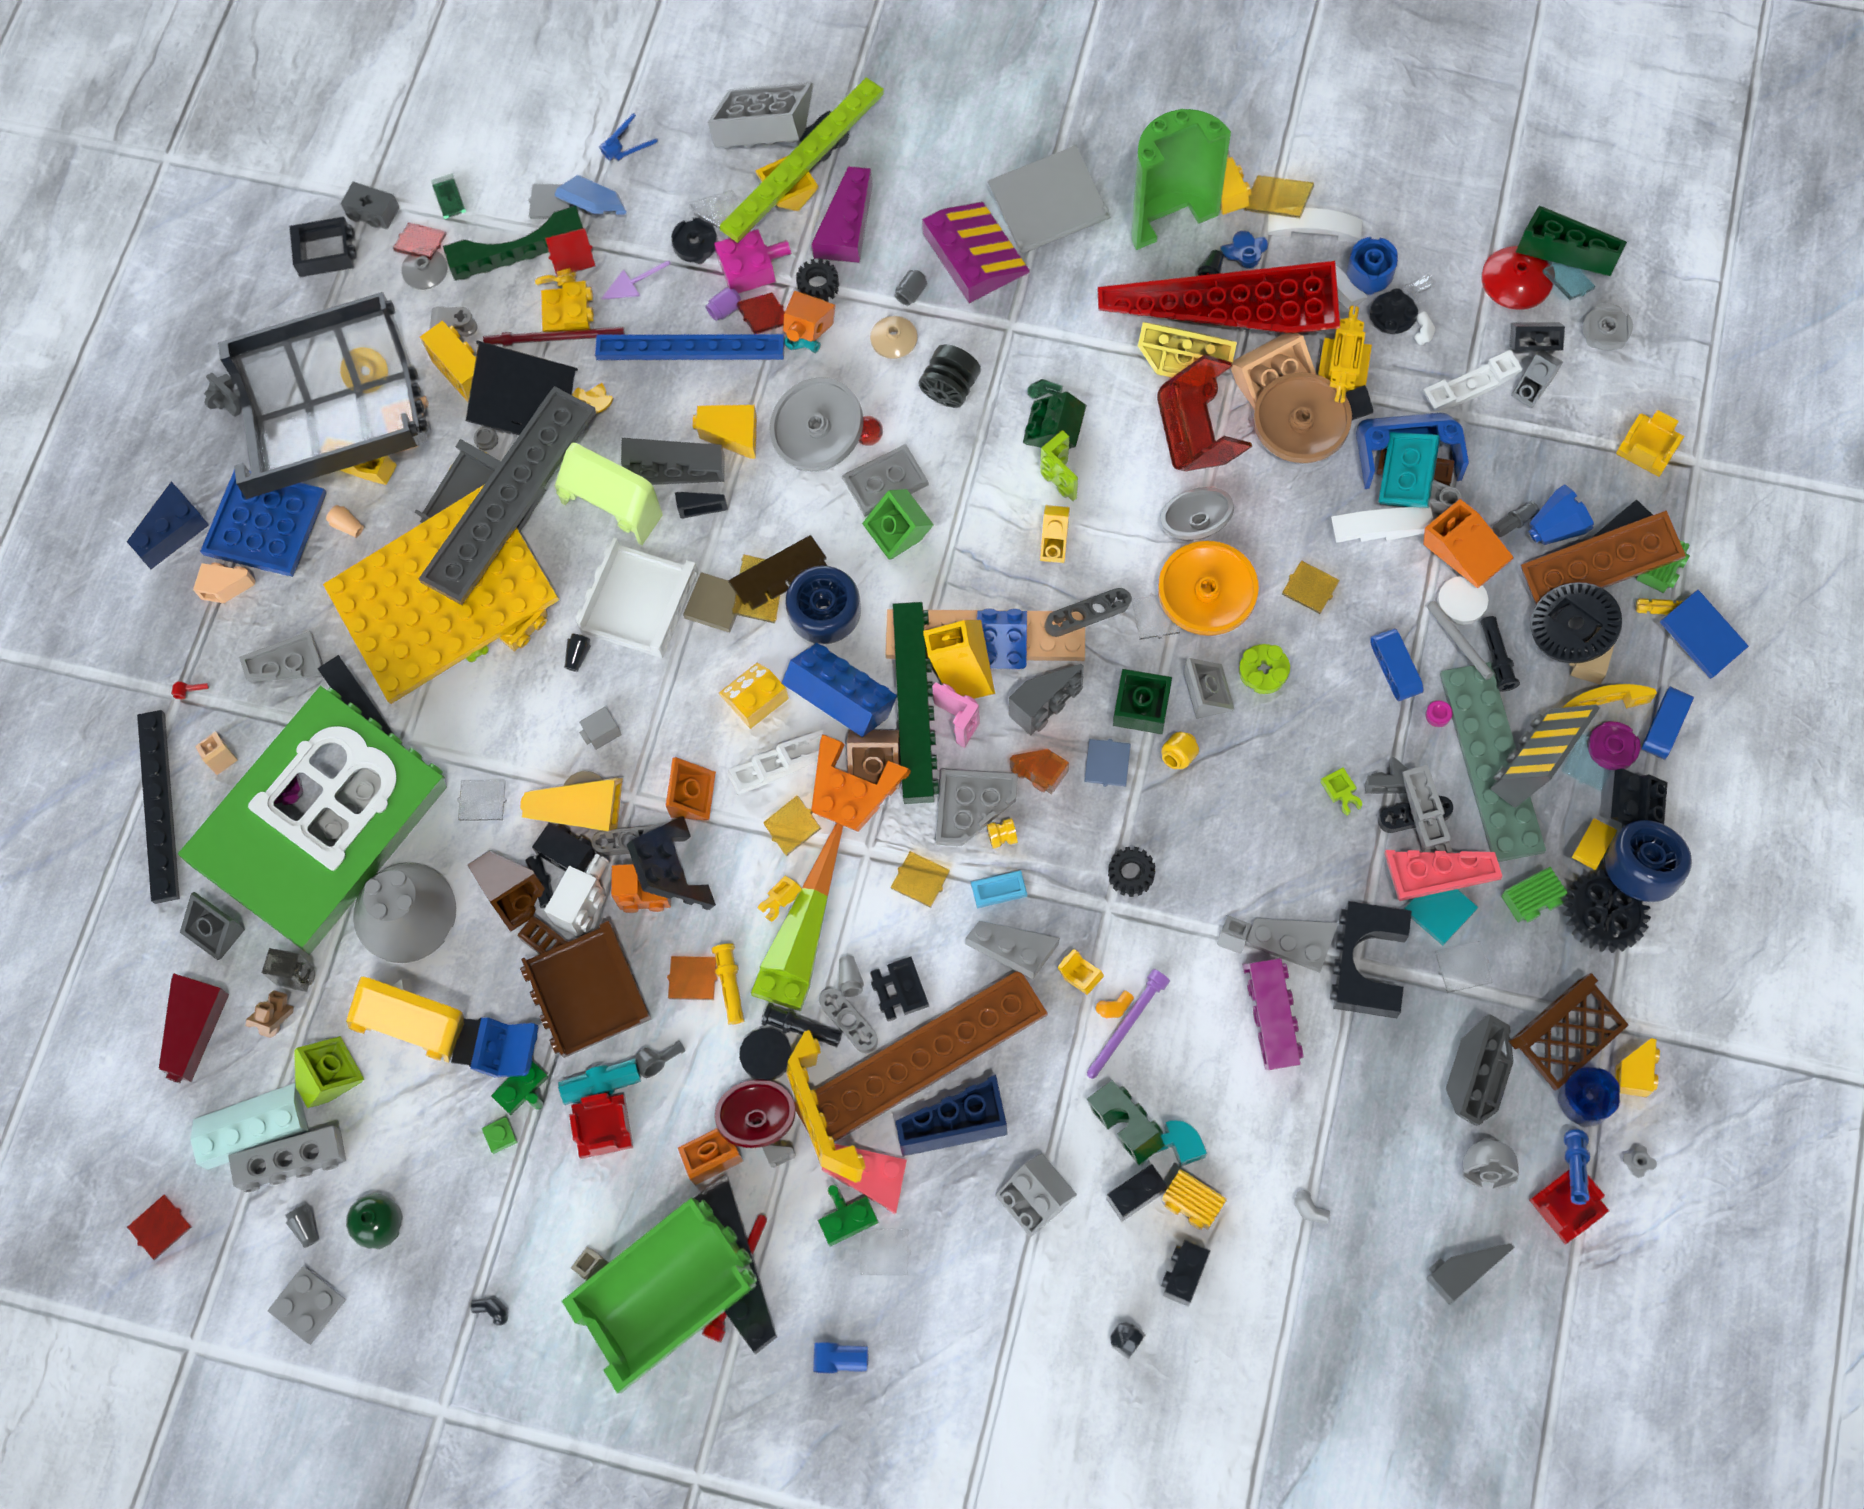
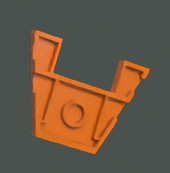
M822 734L811 812L859 832L880 808L879 805L888 795L891 796L897 789L896 786L903 778L906 779L911 771L908 768L888 761L877 785L835 768V765L845 744Z

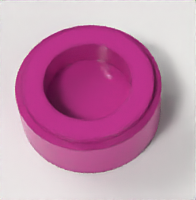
M1434 701L1426 710V720L1434 727H1444L1452 718V708L1444 701Z

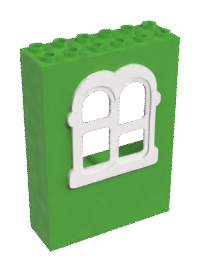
M321 685L178 852V855L188 865L309 955L355 901L366 882L377 874L447 788L441 769L433 763H430L429 766L425 764L422 760L423 757L412 748L409 750L405 749L402 741L392 733L386 735L381 730L382 726L372 718L366 720L361 715L362 711L354 704L349 703L346 705L341 700L340 694L330 687L326 690ZM328 743H336L342 746L347 754V762L344 768L333 779L326 777L309 763L314 753L321 746ZM362 768H370L380 776L381 787L360 814H354L335 799V794L355 771ZM302 772L321 785L323 792L299 821H293L274 806V801L293 778ZM324 808L331 809L349 823L348 829L335 845L331 847L325 845L308 832L309 825Z

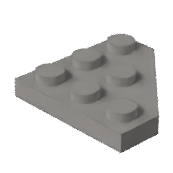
M941 769L936 845L963 846L986 827L987 824L1016 802L1018 774Z

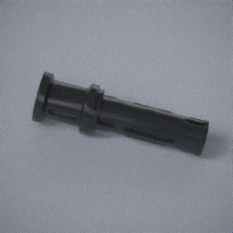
M1494 616L1485 617L1480 623L1483 627L1493 660L1491 669L1497 677V689L1500 692L1513 690L1520 685L1519 679L1515 678L1512 668L1514 662L1511 658H1508L1497 618Z
M773 1003L767 1005L761 1023L763 1026L768 1024L780 1028L786 1034L794 1032L803 1035L805 1031L810 1030L813 1039L836 1048L843 1034V1031L796 1016L793 1010L787 1012L776 1008Z

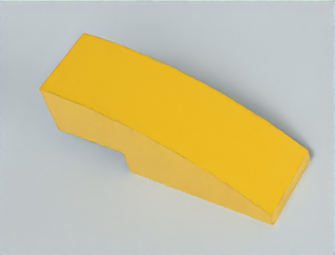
M328 439L321 454L351 444ZM387 455L340 471L368 481L387 485L397 464Z

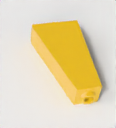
M611 778L524 792L520 802L522 818L603 831L617 829L623 778Z

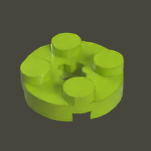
M1259 644L1247 649L1239 665V675L1243 684L1254 689V692L1259 694H1271L1278 691L1286 683L1290 673L1288 657L1283 653L1282 648L1277 645ZM1261 664L1270 666L1271 669L1268 670V674H1264L1263 670H1258Z

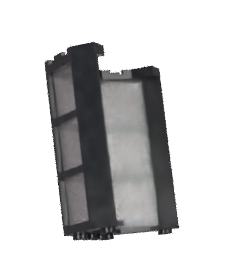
M383 292L218 343L220 360L228 371L233 384L237 385L241 396L239 401L243 412L251 473L244 463L234 465L236 484L246 499L407 450L427 442L425 431H428L429 428L425 417H422V414L425 413V408L421 399H419L422 396L421 389L415 381L419 379L415 366H411L393 315L396 314L393 302L391 300L387 301Z

